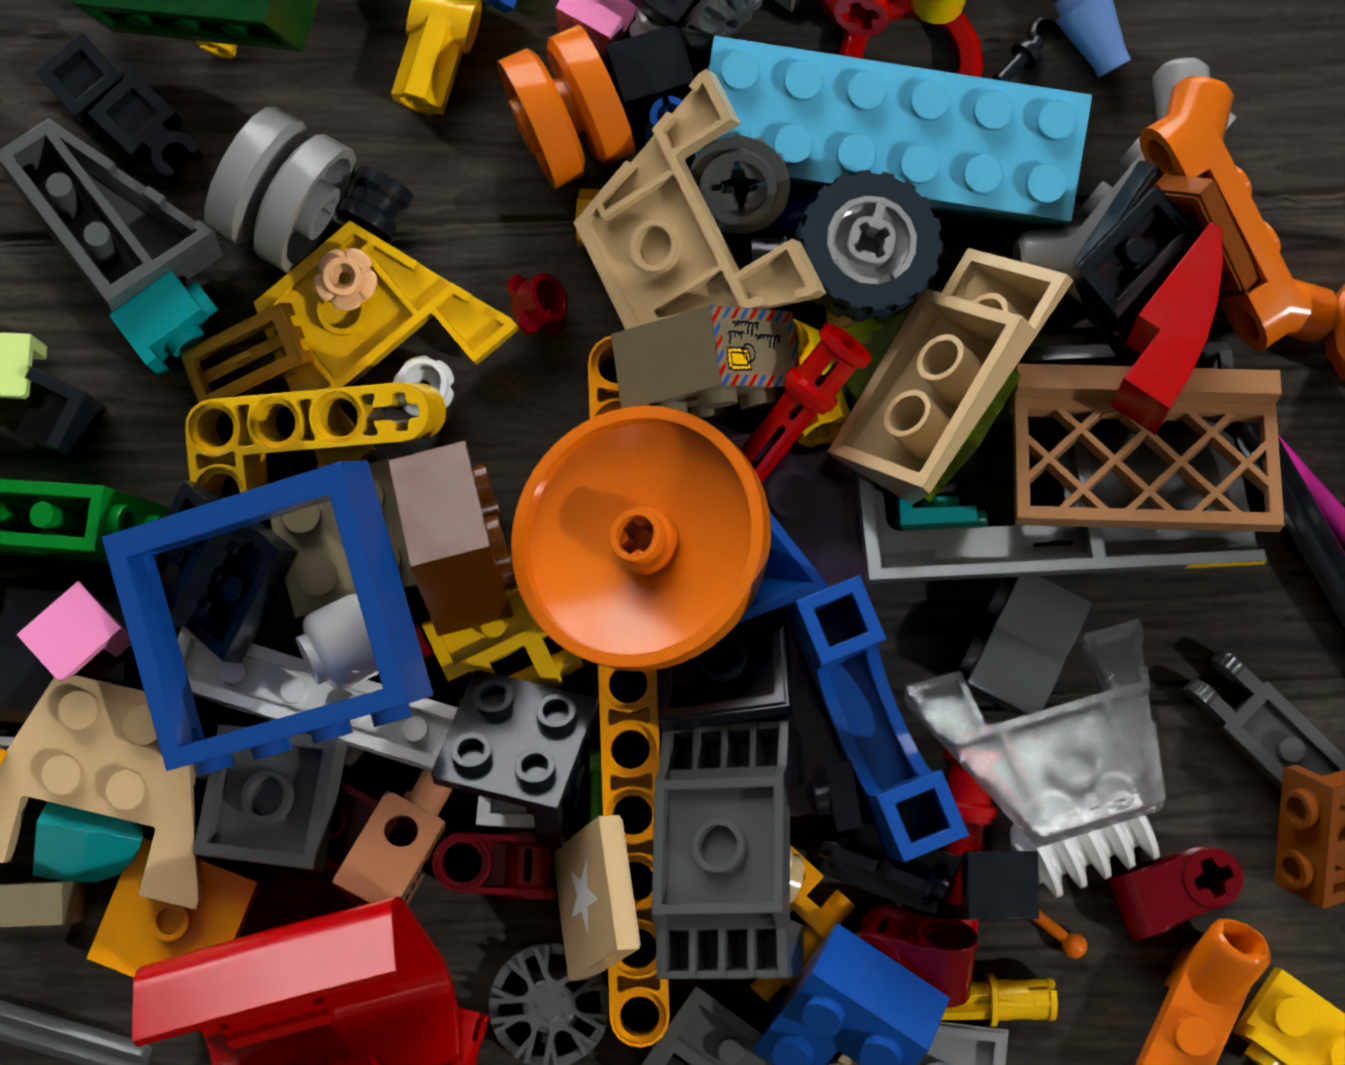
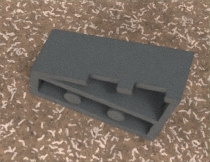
M49 118L0 149V164L10 183L109 314L170 270L184 283L222 257L214 229L199 219L195 221L168 203L165 196L149 185L146 188L117 168L115 162Z

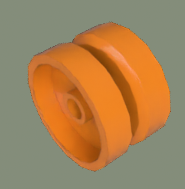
M575 25L548 38L546 52L554 79L551 78L540 57L528 48H524L496 61L516 126L529 152L532 155L534 154L543 174L554 189L584 176L585 157L577 135H580L592 157L606 166L635 153L634 139L622 103L598 51L581 25Z

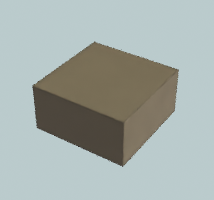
M50 881L0 884V928L66 925L85 921V882Z

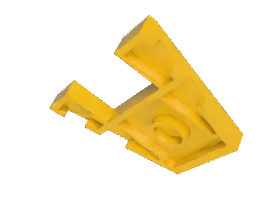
M348 221L253 302L257 313L278 303H291L296 315L292 316L291 320L294 326H301L305 336L304 339L300 340L303 350L311 351L315 362L283 377L286 378L291 392L352 386L432 317L437 318L476 365L520 329L507 315L490 307L469 292L424 267L413 258L351 221ZM349 248H356L363 251L371 259V269L377 275V288L372 297L367 299L358 308L350 311L338 310L333 307L331 301L322 300L315 290L314 277L320 271L318 263L327 252L333 249H340L342 252H345ZM349 273L341 274V284H348L351 280V275ZM275 325L264 330L268 339L278 335ZM282 349L274 353L275 359L278 360L286 356L285 350ZM339 407L337 413L338 424L344 432L349 434L356 425ZM372 444L314 449L319 462L317 464L318 468L339 461H365L377 451Z

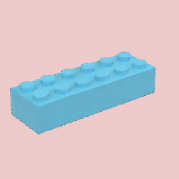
M714 36L709 70L716 74L741 123L716 140L728 137L735 131L741 136L751 138L762 136L767 145L776 152L783 154L789 176H791L790 188L817 191L821 190L825 185L827 187L831 186L835 178L844 174L852 176L861 170H871V173L882 174L884 171L894 174V178L904 183L907 180L917 187L915 191L923 198L926 196L932 204L931 210L1049 229L1063 228L1072 221L1092 101L1091 94ZM705 147L695 152V158ZM740 161L735 162L731 174L732 179L757 182V179L746 178L744 168H740Z

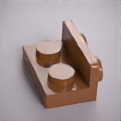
M1292 765L1283 769L1275 883L1282 889L1321 909L1345 902V770L1321 776L1299 765Z

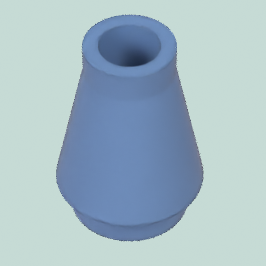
M1058 0L1053 4L1059 15V18L1055 20L1056 24L1093 67L1098 78L1107 75L1132 60L1126 50L1113 0Z

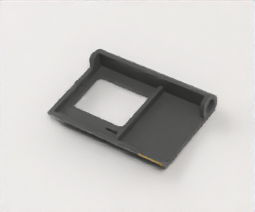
M1226 338L1207 339L1194 368L1234 369L1232 350ZM1108 344L1028 347L1018 362L1020 364L1124 366ZM885 354L871 355L872 361L865 369L857 368L842 387L850 412ZM1016 367L976 425L1012 423V414H1009V387ZM1028 417V422H1042L1050 428L1054 448L1070 434L1053 417ZM1075 418V419H1076L1079 423H1082L1086 418ZM1101 419L1089 430L1113 454H1116L1135 436L1118 419ZM1166 420L1156 433L1180 456L1201 438L1183 421ZM1206 421L1211 427L1217 423ZM1230 423L1219 434L1236 448ZM1079 441L1074 443L1057 459L1082 484L1104 465ZM1141 443L1122 461L1148 486L1170 467L1144 443ZM1209 444L1188 462L1215 488L1236 469ZM854 470L864 570L868 584L1264 565L1267 562L1265 549L1258 548L1255 533L1252 531L1037 525L894 530L887 523L883 487ZM1112 471L1091 490L1108 508H1126L1138 497ZM1178 473L1156 492L1175 510H1193L1204 499ZM1241 476L1223 495L1242 512H1250ZM1060 483L1062 500L1064 502L1072 493ZM1079 501L1074 507L1086 506L1081 501ZM1145 503V504H1144L1143 506H1141L1139 509H1152V508H1151L1147 503ZM1211 504L1205 511L1218 510Z

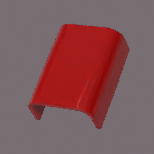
M399 896L268 929L140 966L134 976L132 1042L137 1047L200 1030L209 1049L211 1065H444L463 1059L458 1004L448 966L441 952Z

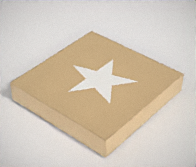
M620 815L597 816L567 840L563 848H557L552 852L569 981L590 980L637 951L641 946L623 819H621Z

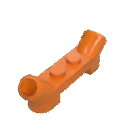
M1205 76L1186 77L1173 86L1166 116L1140 132V147L1145 161L1156 162L1164 174L1214 179L1259 276L1258 281L1247 293L1228 290L1218 297V301L1238 337L1250 348L1257 351L1266 349L1283 336L1309 343L1321 340L1332 331L1336 324L1339 313L1337 298L1333 290L1292 278L1280 254L1281 244L1276 232L1268 223L1263 221L1251 197L1252 186L1247 175L1234 164L1223 142L1234 94L1228 85L1220 80Z
M1219 918L1211 924L1200 939H1194L1184 945L1177 955L1164 985L1169 987V991L1135 1065L1217 1064L1250 988L1271 963V951L1262 934L1248 924L1229 918Z

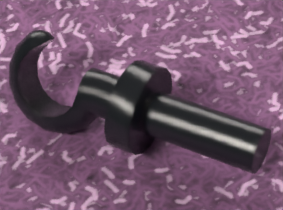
M1042 16L1032 20L1027 27L1028 40L1024 38L1019 39L1012 46L1011 52L1013 57L992 79L1009 82L1023 67L1028 69L1034 68L1041 61L1040 50L1045 45L1043 39L1037 34L1036 29L1039 27L1052 29L1056 34L1057 40L1064 36V32L1056 24L1055 19Z

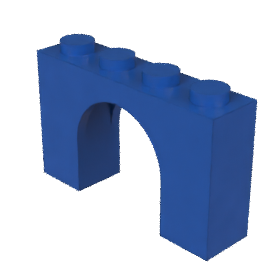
M855 576L796 600L787 614V618L847 761H852L855 782L887 858L906 862L969 836L942 769L933 771L927 766L899 711L882 664L879 650L880 644L887 638L861 576Z

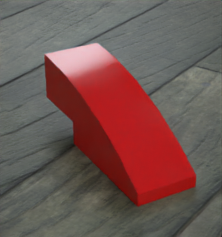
M1213 222L1209 223L1139 313L1125 344L1141 354V356L1123 378L1111 406L1154 435H1156L1176 404L1192 374L1207 341L1217 307L1223 266L1222 228Z

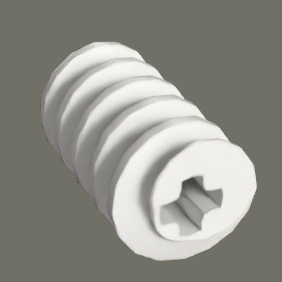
M1116 785L1106 791L1105 802L1095 795L1086 796L1082 800L1081 812L1074 805L1065 804L1058 809L1057 821L1046 813L1037 815L1034 819V832L1022 822L1015 823L1010 828L1011 851H1038L1039 884L1044 883L1056 898L1063 896L1062 875L1069 874L1079 888L1082 889L1087 887L1086 866L1092 864L1104 879H1108L1112 876L1110 857L1116 855L1128 870L1136 867L1134 848L1138 846L1143 849L1152 861L1160 857L1154 831L1141 806L1125 789Z

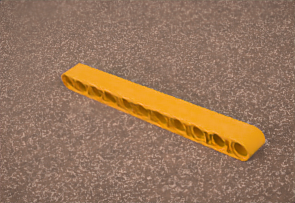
M611 336L604 337L597 342L589 354L590 419L621 408L618 383L609 382L600 374V369L604 362L614 358ZM598 665L603 816L615 815L617 805L626 797L638 796L648 802L652 811L650 825L642 833H625L629 863H643L653 873L655 779L660 767L657 670L640 671L647 679V690L643 697L636 702L624 703L614 698L610 690L611 680L620 670ZM630 731L643 735L650 746L649 756L645 763L632 769L623 768L618 765L612 753L613 744L617 737ZM651 891L646 897L634 899L638 929L649 932L656 941V929L652 918ZM656 954L652 960L642 965L630 964L625 959H622L608 968L609 1015L612 1030L618 1039L628 1046L642 1048L653 1045L663 1037L668 1028L670 1017L669 979H657ZM637 996L647 997L658 1007L659 1019L649 1030L635 1031L629 1028L623 1021L621 1009L629 999Z

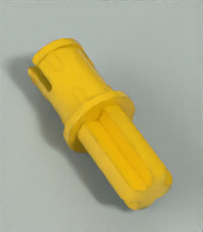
M986 974L985 981H972L968 1001L957 1007L946 1008L941 1020H987L989 1027H997L998 1021L1007 1020L1055 1021L1058 1011L1057 990L1051 989H1055L1056 984L1053 978L996 980L995 974Z

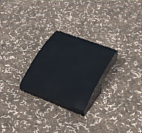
M1158 185L1150 187L1070 270L1076 289L1092 321L1124 366H1133L1141 356V354L1125 345L1139 313L1188 252L1190 247L1187 244L1197 235V232Z
M184 480L166 516L223 498L193 481ZM256 523L154 555L173 625L186 627L222 662L242 663L298 551L265 525Z
M18 587L6 588L0 624V725L23 726L54 678L16 634L66 591ZM94 593L127 629L118 595ZM132 645L118 657L103 649L75 674L133 688L135 671L130 666Z

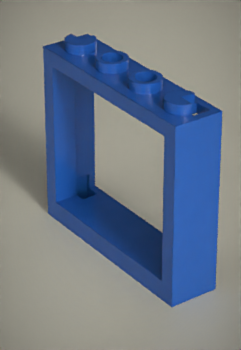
M368 460L339 461L102 537L166 771L192 764L196 777L234 766L232 753L251 748L254 760L266 758L294 749L291 736L309 731L313 744L353 733L350 720L366 715H371L374 727L412 717L409 703L434 695ZM331 501L383 689L205 739L154 555Z

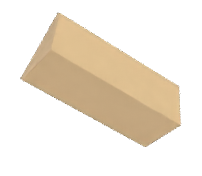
M968 248L942 293L925 288L920 294L827 452L833 458L912 505L929 495L1072 284L1073 280L1066 273Z

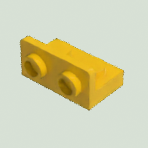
M1274 967L1232 1030L1233 1033L1249 1043L1244 1055L1258 1065H1345V1013L1283 969Z

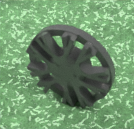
M540 943L517 952L499 970L491 987L489 1016L493 1031L502 1046L513 1057L529 1065H569L580 1060L599 1043L609 1022V986L602 972L587 980L574 992L567 984L569 981L568 972L561 979L551 976L549 972L550 954L565 956L564 944ZM536 956L544 979L534 983L525 962L526 959ZM512 970L526 980L528 991L524 995L516 996L502 990ZM599 990L600 1012H584L578 1008L576 999L582 993ZM523 1003L524 1013L501 1016L500 1004ZM574 1015L595 1027L590 1037L569 1024ZM517 1021H526L531 1026V1034L519 1046L510 1037L506 1029ZM564 1030L572 1035L578 1048L566 1054L558 1055L554 1038L558 1031ZM538 1031L549 1033L544 1056L532 1053Z

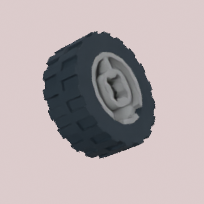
M861 170L852 176L844 174L835 178L831 186L827 187L825 185L807 207L796 229L794 239L801 242L826 291L825 295L812 300L817 305L821 303L830 310L828 313L839 318L841 315L852 318L851 321L863 323L866 319H875V321L888 319L892 313L897 311L899 314L908 308L935 276L939 267L936 264L937 259L941 256L943 250V241H940L939 232L942 228L939 218H935L931 211L933 206L927 197L923 198L915 191L917 187L907 180L904 183L894 178V174L884 171L882 174L871 173V170Z

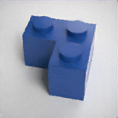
M836 923L802 967V973L796 976L792 984L778 998L752 1051L773 1065H827L838 1051L859 1065H917L930 1049L950 997L845 927Z

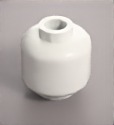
M357 594L347 595L305 616L303 620L304 634L296 637V643L309 672L318 685L327 681L334 689L345 690L379 674Z

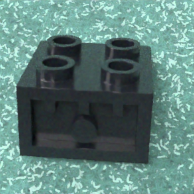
M482 670L474 671L431 771L433 783L526 807L527 814L534 817L537 842L563 848L590 774V747L600 746L598 698Z

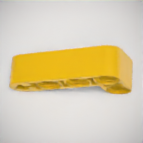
M411 382L208 399L194 406L186 418L185 436L190 481L224 498L222 488L228 476H231L237 482L239 493L269 484L266 453L427 439L435 435L445 422V402L437 389L432 386ZM346 400L353 404L358 415L357 424L349 434L341 429L337 420L338 409ZM409 404L418 405V417L384 420L385 413L383 407H400ZM284 406L291 410L295 418V429L287 439L280 434L276 424L277 415ZM223 412L229 415L233 423V435L227 443L220 439L216 430L217 420Z

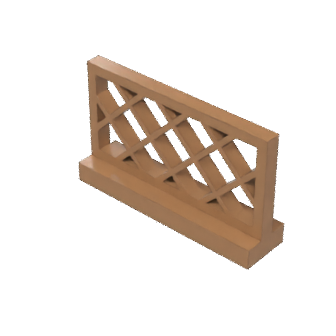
M1017 364L1009 387V414H1012L1015 525L1280 532L1284 527L1276 403L1282 395L1280 370L1194 368L1180 397L1165 421H1183L1201 437L1180 456L1158 435L1152 434L1111 406L1123 378L1132 366ZM1028 417H1053L1070 434L1048 453L1029 435ZM1075 418L1086 419L1082 423H1079ZM1101 419H1118L1135 434L1116 454H1113L1089 432ZM1206 421L1217 423L1211 427ZM1231 422L1259 423L1260 446L1248 458L1219 434ZM1077 441L1104 464L1084 484L1057 461ZM1141 443L1146 444L1170 466L1150 486L1122 462ZM1207 444L1236 468L1216 488L1188 463ZM1029 454L1038 461L1031 470L1029 468ZM1260 458L1262 461V471L1254 465ZM1045 470L1072 493L1059 507L1030 506V484ZM1111 471L1138 495L1126 508H1108L1091 492ZM1178 473L1204 499L1193 510H1175L1156 492ZM1243 475L1264 493L1265 512H1242L1223 493ZM1081 501L1086 507L1074 506ZM1147 503L1152 509L1139 508ZM1212 504L1218 511L1205 510Z

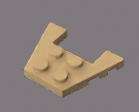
M708 69L700 72L688 85L692 90L673 113L667 111L652 128L653 137L632 162L626 160L574 221V225L625 330L709 305L770 309L817 299L826 294L801 242L795 239H790L739 270L685 161L687 157L741 124L716 74Z
M74 674L65 682H61L54 677L8 747L7 756L0 766V863L12 862L29 797L154 827L155 832L138 896L195 910L202 908L204 900L203 882L200 883L198 856L193 854L198 829L194 799L196 776L193 765L166 771L144 690Z

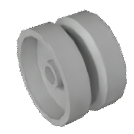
M276 106L265 107L250 118L235 136L222 157L210 183L205 201L204 223L214 229L218 235L236 245L245 244L253 240L254 251L259 258L285 273L290 272L320 246L338 217L335 211L337 205L342 198L348 196L355 174L356 156L354 151L326 134L314 135L308 139V130L303 121Z

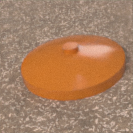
M643 405L615 409L581 423L564 435L542 457L526 482L514 515L511 536L512 566L516 584L522 600L539 627L552 640L574 655L600 666L616 670L652 671L668 668L690 660L714 646L732 630L750 607L763 580L769 559L771 545L769 506L763 486L750 461L729 438L708 422L687 412L663 406Z

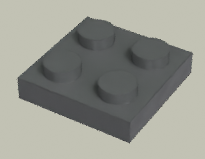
M219 724L216 736L246 727ZM302 733L291 736L294 749L280 754L254 760L251 748L232 753L234 766L209 773L193 854L204 858L324 873L348 742L337 737L313 744L311 734Z

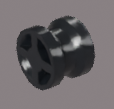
M361 165L353 176L355 187L351 195L342 198L335 211L345 221L355 223L381 240L391 241L396 232L394 220L400 210L409 208L414 195L408 188L392 177L371 167Z

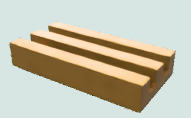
M278 303L181 352L180 357L198 402L215 398L245 396L315 362L311 351L303 350L300 340L304 339L305 336L301 326L293 325L291 317L296 314L291 303ZM275 325L278 335L203 371L200 362ZM282 349L285 350L286 356L211 392L209 385Z

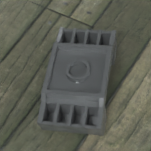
M790 720L730 723L664 732L662 729L660 767L655 779L652 879V918L656 929L657 979L790 978L802 973L804 925L790 920V787L804 786V758L802 738Z

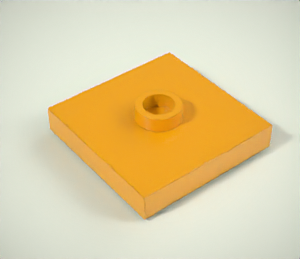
M143 835L136 859L121 873L86 959L134 977L140 966L237 939L241 934L262 881L198 857L200 883L203 882L204 891L202 908L195 910L138 896L153 840Z

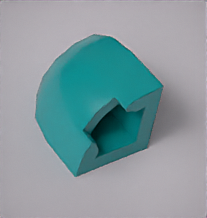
M46 802L36 823L32 876L62 881L99 882L119 875L136 859L143 838V824Z

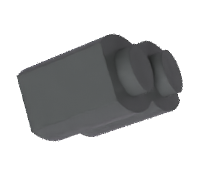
M1040 576L1012 577L1011 581L1004 577L1000 578L984 611L993 615L984 637L975 633L971 636L958 662L957 668L966 672L960 687L1028 721L1038 718L1053 690L1064 661L1085 622L1092 602Z

